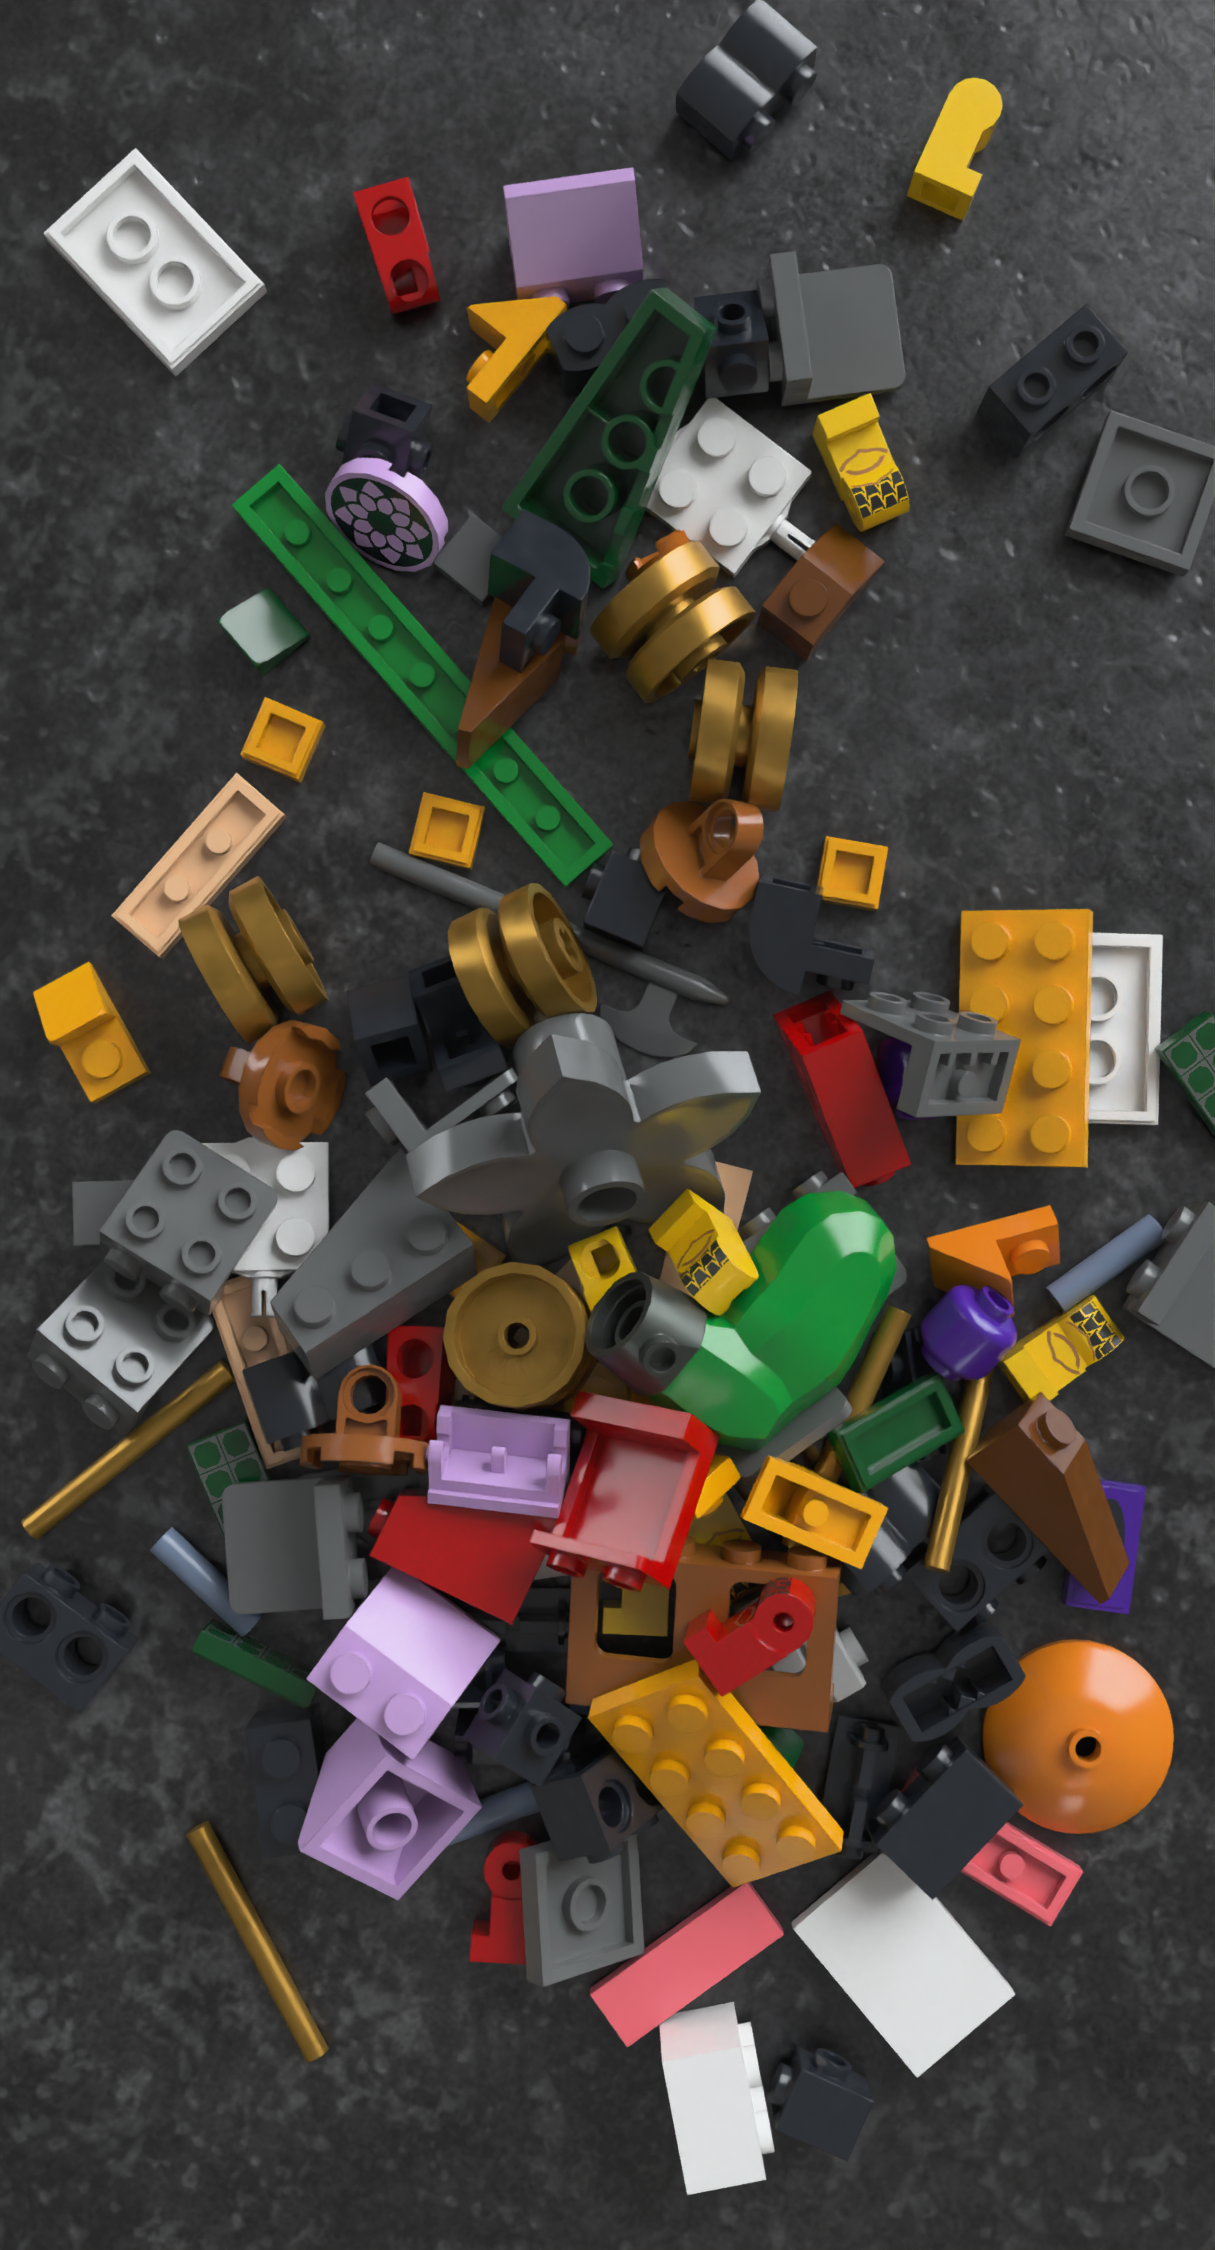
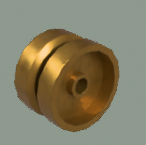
M691 541L674 549L647 568L608 603L590 627L591 636L610 659L629 657L635 654L629 663L626 679L646 704L653 703L668 695L706 668L707 659H716L745 631L755 617L756 611L736 587H722L709 592L716 582L719 565L700 541Z
M708 658L701 700H695L688 759L693 760L689 801L712 804L719 799H726L730 791L734 766L743 767L741 783L742 802L752 803L759 810L778 812L784 790L792 740L798 688V670L765 666L757 676L752 706L742 704L745 672L739 662Z
M259 876L229 891V908L240 933L236 934L223 914L208 904L178 920L185 943L210 990L234 1028L245 1042L249 1044L260 1039L273 1026L279 1024L278 1010L267 989L268 987L272 986L287 1009L300 1016L329 1000L326 990L312 964L314 959L299 930L287 911L280 908L272 893Z
M530 883L503 896L498 906V914L489 908H478L451 922L447 931L449 952L461 987L481 1024L493 1039L506 1049H513L517 1039L526 1030L543 1020L564 1014H590L595 1012L597 994L588 959L565 913L552 895L540 884Z
M509 1262L486 1268L461 1287L447 1310L443 1341L448 1364L465 1389L489 1404L513 1409L514 1411L533 1413L559 1407L577 1394L578 1391L582 1390L596 1366L597 1359L588 1352L585 1343L586 1328L591 1311L578 1290L541 1266ZM522 1327L529 1331V1341L524 1347L515 1349L520 1343L514 1340L513 1337L517 1330Z

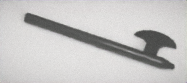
M380 842L376 845L369 865L475 910L478 908H489L498 914L501 898L505 896V894ZM570 922L586 956L649 982L641 1002L632 1010L620 1011L599 1003V1017L611 1026L615 1039L630 1049L656 1058H677L692 1052L698 1043L678 1035L670 1025V1013L678 994L696 1002L722 1006L729 1004V995L706 978Z

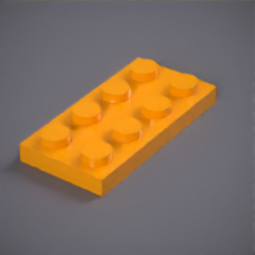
M1090 909L961 911L959 1013L969 1011L990 1016L998 1021L997 1030L1021 1039L1002 1113L957 1116L956 1165L1088 1168L1093 912Z
M695 1659L592 1699L588 1719L732 1888L842 1851L843 1829L731 1692L721 1697Z

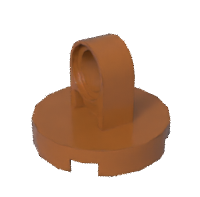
M719 799L709 807L692 801L669 804L652 818L650 826L642 833L639 840L641 862L650 882L658 892L667 886L676 897L681 899L683 903L677 909L686 916L707 923L728 921L754 899L757 891L759 873L754 854L759 849L763 838L764 825L762 814L758 807L752 803L729 799ZM734 817L736 820V827L732 824Z
M289 1020L273 1026L256 1042L251 1052L230 1046L219 1077L239 1086L240 1115L246 1130L259 1142L278 1149L296 1151L304 1147V1145L299 1143L300 1141L304 1140L310 1133L321 1135L332 1122L341 1104L346 1084V1071L336 1068L334 1050L342 1051L339 1040L326 1028L306 1022Z
M372 1364L362 1365L351 1370L342 1380L338 1396L336 1432L302 1436L300 1465L319 1469L321 1468V1461L339 1462L338 1472L408 1476V1466L410 1463V1469L425 1475L428 1474L429 1444L422 1441L399 1438L402 1395L399 1384L384 1368ZM365 1379H380L388 1387L389 1396L386 1405L380 1411L373 1414L360 1413L353 1403L355 1388Z

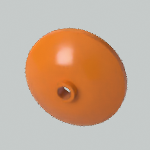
M1071 1639L1051 1642L1039 1646L1018 1658L1017 1661L1026 1675L1024 1681L1009 1697L995 1705L984 1708L981 1722V1746L984 1761L1013 1789L1024 1804L1017 1812L1044 1828L1071 1834L1104 1831L1116 1827L1138 1814L1152 1800L1167 1775L1173 1753L1174 1734L1171 1713L1166 1699L1155 1680L1141 1665L1122 1651L1090 1640ZM1086 1736L1094 1737L1096 1747L1093 1753L1088 1756L1077 1755L1075 1751L1077 1742Z

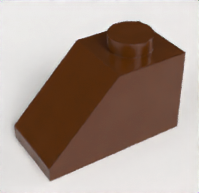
M835 523L799 558L763 603L757 624L807 662L882 568L885 561Z

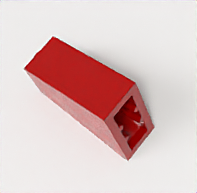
M827 991L772 1016L835 1165L840 1172L843 1171L854 1188L862 1185H878L889 1180L895 1174V1171L911 1165L864 1032L855 1020L840 1014L842 1004L831 991Z
M403 1488L395 1503L383 1498L366 1534L377 1538L369 1556L511 1625L513 1624L546 1555L528 1543L532 1530L552 1534L557 1518L428 1503L427 1493L429 1488Z

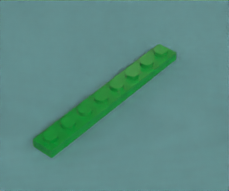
M278 464L232 504L234 511L456 764L458 727L471 681L285 469ZM511 727L468 769L459 767L565 889L570 887L593 867L595 862L601 860L614 848L613 843Z

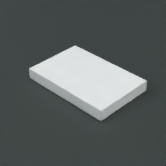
M136 148L44 232L48 242L175 376L183 371L267 293L264 283Z
M1093 933L1089 1124L1158 1125L1160 1057L1154 1048L1160 1045L1163 935Z
M880 1849L878 1854L872 1853L791 1922L794 1931L917 2078L1015 1995L1009 1983L939 1899L935 1897L932 1900Z

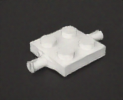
M707 399L692 421L676 432L646 511L673 532L679 529L680 531L684 530L690 542L700 541L719 567L733 578L736 577L751 555L766 546L770 541L774 542L797 561L816 542L787 521L791 503L811 478L812 471L718 399Z
M253 1136L236 1143H202L272 1187L278 1196L275 1209L232 1271L234 1274L252 1279V1313H250V1317L263 1318L264 1292H266L267 1318L275 1317L270 1301L277 1294L278 1279L294 1274L329 1232L328 1142H299L304 1147L296 1151L275 1148L259 1142Z

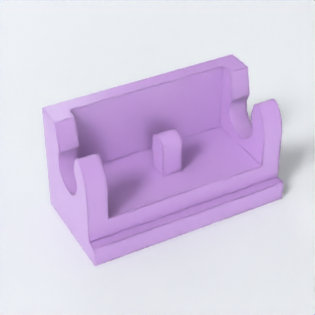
M447 1405L440 1406L437 1414V1440H430L428 1451V1503L550 1518L559 1517L570 1478V1419Z

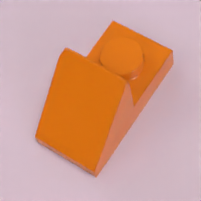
M1050 1205L926 1238L930 1276L934 1287L948 1292L951 1288L962 1284L974 1286L980 1290L984 1286H990L1004 1295L1011 1303L1013 1309L1014 1300L1011 1277L1020 1274H1034L1046 1267L1060 1264L1059 1224Z

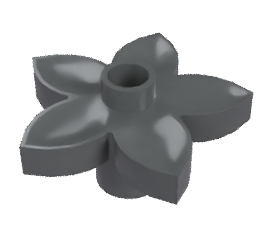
M583 1013L564 1014L535 1024L526 1030L514 1044L512 1058L518 1076L516 1092L522 1112L485 1116L461 1123L434 1135L406 1154L416 1198L439 1209L461 1214H499L510 1258L517 1263L542 1267L570 1255L568 1245L600 1233L606 1225L624 1219L654 1224L687 1188L724 1213L725 1191L711 1148L733 1134L749 1117L761 1094V1090L748 1051H711L682 1056L657 1064L627 1080L611 1026L602 1018Z

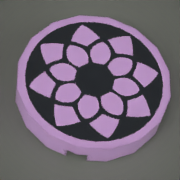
M355 458L343 464L325 492L326 511L335 528L357 552L376 564L395 571L412 572L431 566L445 544L444 537L448 533V519L433 492L422 480L409 472L403 478L397 473L389 471L392 463L382 459Z

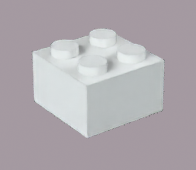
M734 2002L673 2014L659 2025L661 2056L687 2195L766 2180L762 2154L773 2153L775 2150L751 2022L738 2024Z

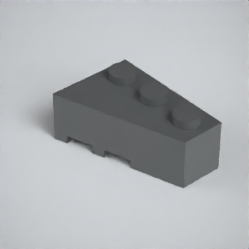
M400 1147L273 1297L270 1304L281 1333L313 1379L317 1380L476 1276L477 1268L474 1247L449 1211L439 1209L415 1197L406 1154Z

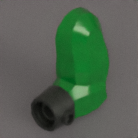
M844 1191L807 1193L781 1209L750 1254L759 1274L758 1279L749 1288L741 1291L730 1304V1308L722 1316L711 1313L692 1296L643 1272H632L615 1281L594 1306L590 1315L585 1335L588 1352L638 1395L648 1396L661 1408L693 1414L720 1437L718 1443L749 1451H756L765 1447L799 1413L822 1399L840 1384L855 1361L871 1325L884 1304L897 1270L894 1237L884 1221L866 1200Z

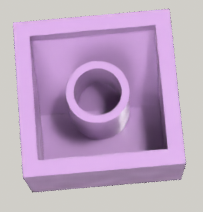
M633 167L503 186L517 300L557 296L567 304V308L570 306V303L595 300V303L606 304L623 287L643 280V259Z
M391 1567L340 1631L309 1674L307 1680L414 1760L501 1641V1638L431 1585Z
M357 1718L325 1754L297 1843L300 1852L399 1900L478 1813L482 1805L461 1757L454 1756V1753L428 1740L419 1754L412 1760Z

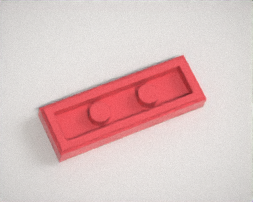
M917 1766L902 1788L901 1793L920 1775L916 1771ZM1007 1822L960 1872L1051 1927L1081 1877L1083 1870L1078 1864Z
M750 1882L734 1888L730 1886L644 1948V1954L630 1958L590 1987V1996L628 2048L784 1935L783 1928Z

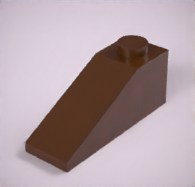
M494 598L458 727L456 766L468 769L559 679L565 654L577 655L582 632L578 639L575 640L559 631L551 649L544 656L536 653L521 674L499 662L502 622L513 607Z
M1039 1392L989 1427L966 1461L1101 1605L1110 1599L1130 1562L1085 1438L1075 1429L1070 1418L1064 1412L1058 1410L1042 1392Z

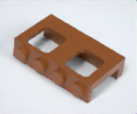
M687 1535L673 1577L676 1583L673 1653L664 1659L602 1651L597 1644L601 1572L587 1569L583 1579L571 1577L565 1704L591 1706L593 1698L694 1660L695 1658L683 1643L688 1624L691 1620L709 1609H712L721 1623L729 1619L731 1587L736 1583L768 1584L771 1580L779 1577H793L804 1582L811 1589L816 1600L814 1626L807 1640L805 1667L796 1673L764 1670L731 1691V1694L757 1725L828 1733L833 1709L834 1683L832 1682L838 1590L842 1572V1561L807 1546H794L789 1548L788 1552L762 1550V1546L759 1543L751 1540L732 1539L724 1541L722 1546L696 1543V1539L693 1536Z

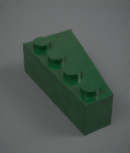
M667 287L650 291L501 507L514 520L525 509L569 533L580 544L588 558L591 573L590 579L602 589L616 581L620 575L718 330L717 327Z

